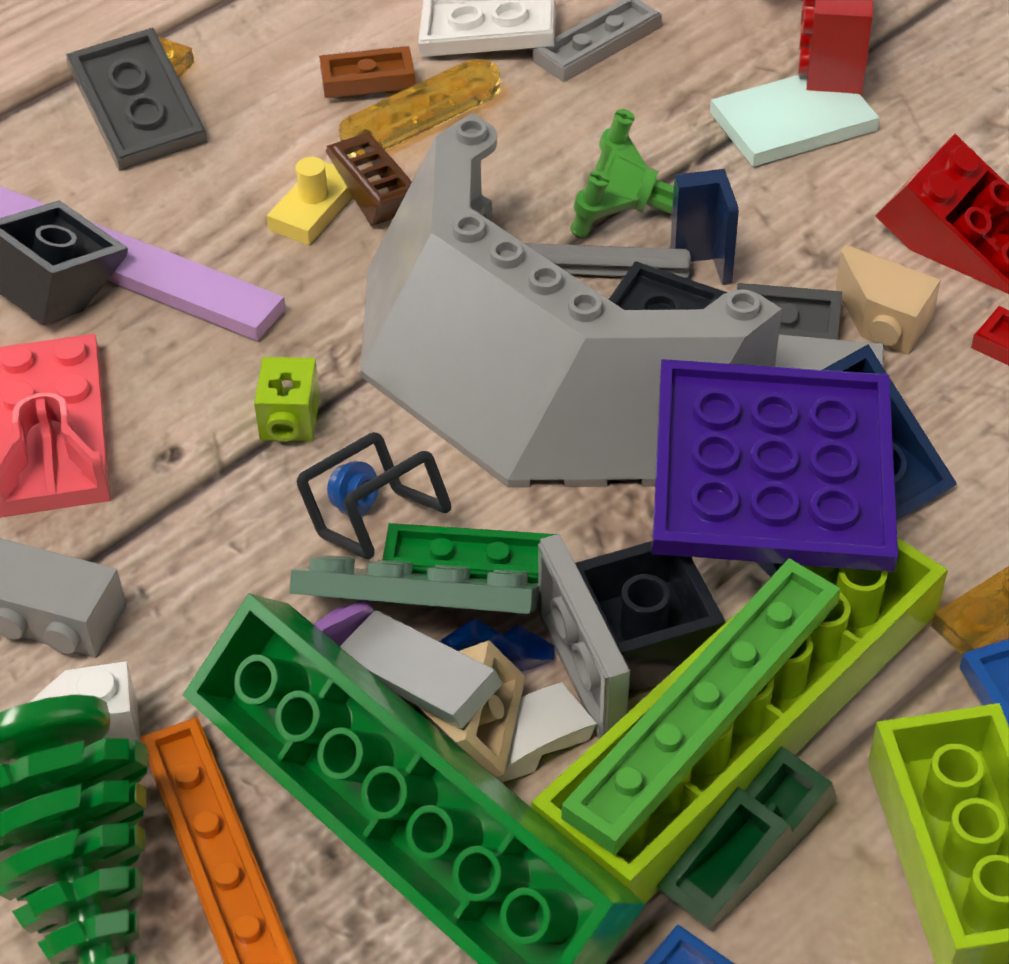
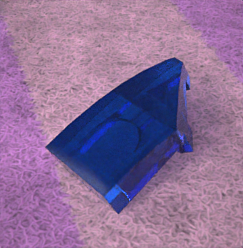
M474 618L439 641L460 651L489 640L521 672L540 667L555 660L554 645L519 624L501 634Z

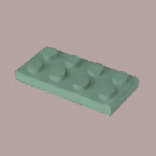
M333 555L309 557V566L291 569L289 594L531 614L538 608V583H528V572L493 569V572L487 573V579L470 578V567L435 565V567H428L427 574L412 573V562L378 560V562H369L368 569L354 568V557Z

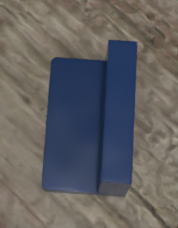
M725 169L674 175L670 248L689 250L691 262L713 259L721 284L732 283L739 215L738 204Z

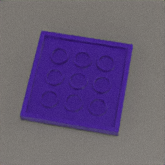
M661 359L652 554L784 564L788 559H791L800 565L894 572L898 560L889 375Z

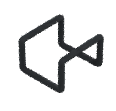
M376 432L367 434L309 467L297 477L298 489L317 534L321 538L365 559H372L375 555V550L356 502L389 483L396 494L441 513H448L452 508L434 456L428 451H420L394 466L384 438ZM374 444L385 472L348 493L344 500L345 509L358 538V543L326 527L308 481ZM424 463L437 498L402 485L399 477Z

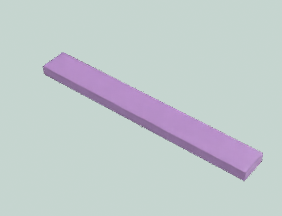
M0 186V218L45 205V203ZM92 222L128 247L127 257L107 280L111 283L256 341H259L286 310L285 298L281 295Z

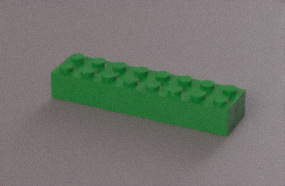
M248 593L182 694L183 697L478 964H605L646 905V903L288 603Z

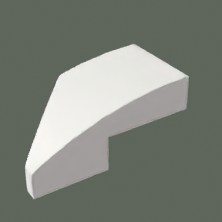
M562 682L521 697L505 773L503 776L496 777L500 782L534 773L544 754L590 740L597 723Z

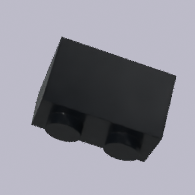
M60 200L0 218V295L7 298L42 325L56 322L84 310L127 257L128 247Z

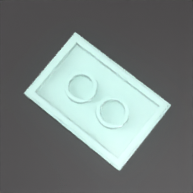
M804 75L792 76L711 99L710 105L711 115L752 167L878 131L880 117L860 94L806 90L807 76Z

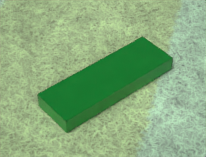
M389 523L382 560L412 562V573L427 574L428 567H435V565L470 567V578L487 579V573L493 572V569L528 572V583H538V544H540V539L556 534Z

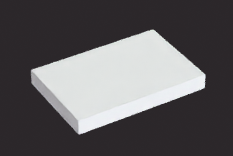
M423 0L418 41L420 57L554 46L556 0Z

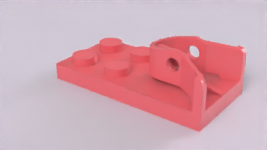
M96 334L0 347V518L111 501L100 356Z

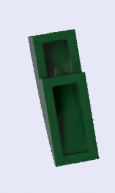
M781 746L745 791L739 786L658 884L657 888L710 930L749 896L812 830L837 800L833 783Z

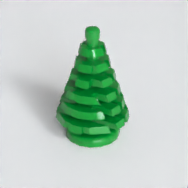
M72 694L43 698L0 712V896L10 901L15 898L17 901L27 900L28 904L12 911L22 928L30 933L35 931L39 934L51 932L44 936L45 939L37 942L50 964H138L136 953L129 956V953L115 955V951L139 939V916L137 911L129 912V909H121L129 906L131 899L143 894V873L136 866L131 869L129 867L137 862L140 853L145 851V830L136 823L144 817L146 809V787L139 784V782L148 773L149 752L147 753V746L137 740L129 743V738H104L110 730V712L107 702L93 695Z

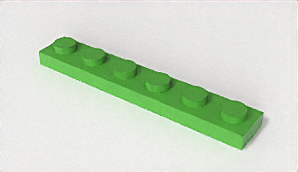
M788 559L562 803L561 819L615 855L838 604L841 588L795 561Z

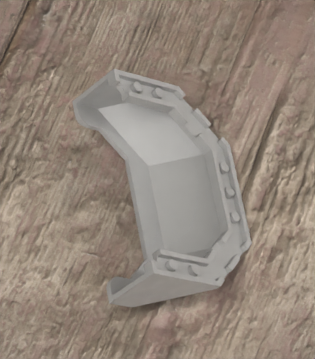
M471 113L435 136L368 267L360 366L361 377L508 488L530 487V480H564V487H607V480L641 479L642 487H655L661 359L775 367L782 308L755 292L741 289L723 294L704 309L623 310L488 220L493 216L492 201L482 195L481 160L495 151L497 147V132L491 124Z

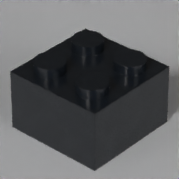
M652 541L575 563L630 670L629 693L660 684L726 623L692 557L652 554Z

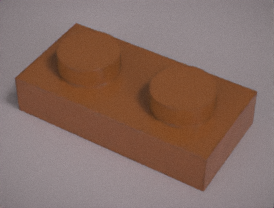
M410 46L319 55L325 98H346L377 92L393 93L399 90L416 88Z

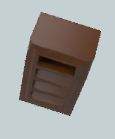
M367 132L328 145L326 148L327 155L369 224L374 226L393 219L412 181L371 133ZM362 149L365 151V154L353 158L347 156V154ZM368 162L373 164V166L359 170L357 167ZM376 175H380L381 179L372 182L368 180V178L374 177ZM386 187L389 190L388 192L382 194L378 192V190H381Z

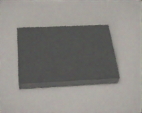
M153 27L66 54L67 65L119 171L207 142V132Z

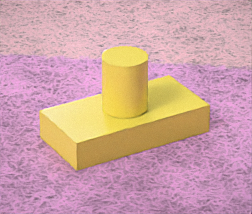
M306 157L297 162L295 166L297 183L267 215L269 231L309 246L353 198L335 166L317 157Z

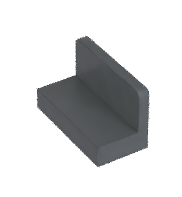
M737 283V290L743 289L755 292L782 308L779 335L838 340L842 291Z

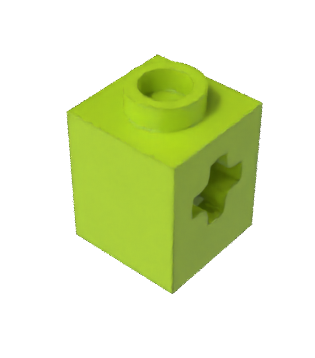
M262 357L254 400L260 440L313 442L320 400L316 358ZM282 381H292V387H283Z

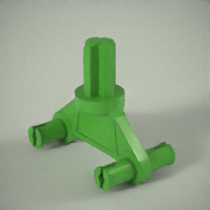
M617 110L611 127L602 133L599 141L601 154L596 164V170L590 173L585 189L580 190L576 195L573 205L576 214L570 230L578 237L589 236L595 219L626 209H635L643 212L645 206L649 205L672 214L674 186L657 180L659 171L646 166L628 135L631 125L635 120L634 115L628 110Z

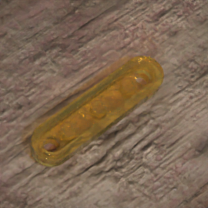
M473 59L465 61L346 117L339 125L340 141L370 132L384 150H388L495 98L500 92V70L494 63L487 60ZM362 149L348 155L356 157L365 154V151Z

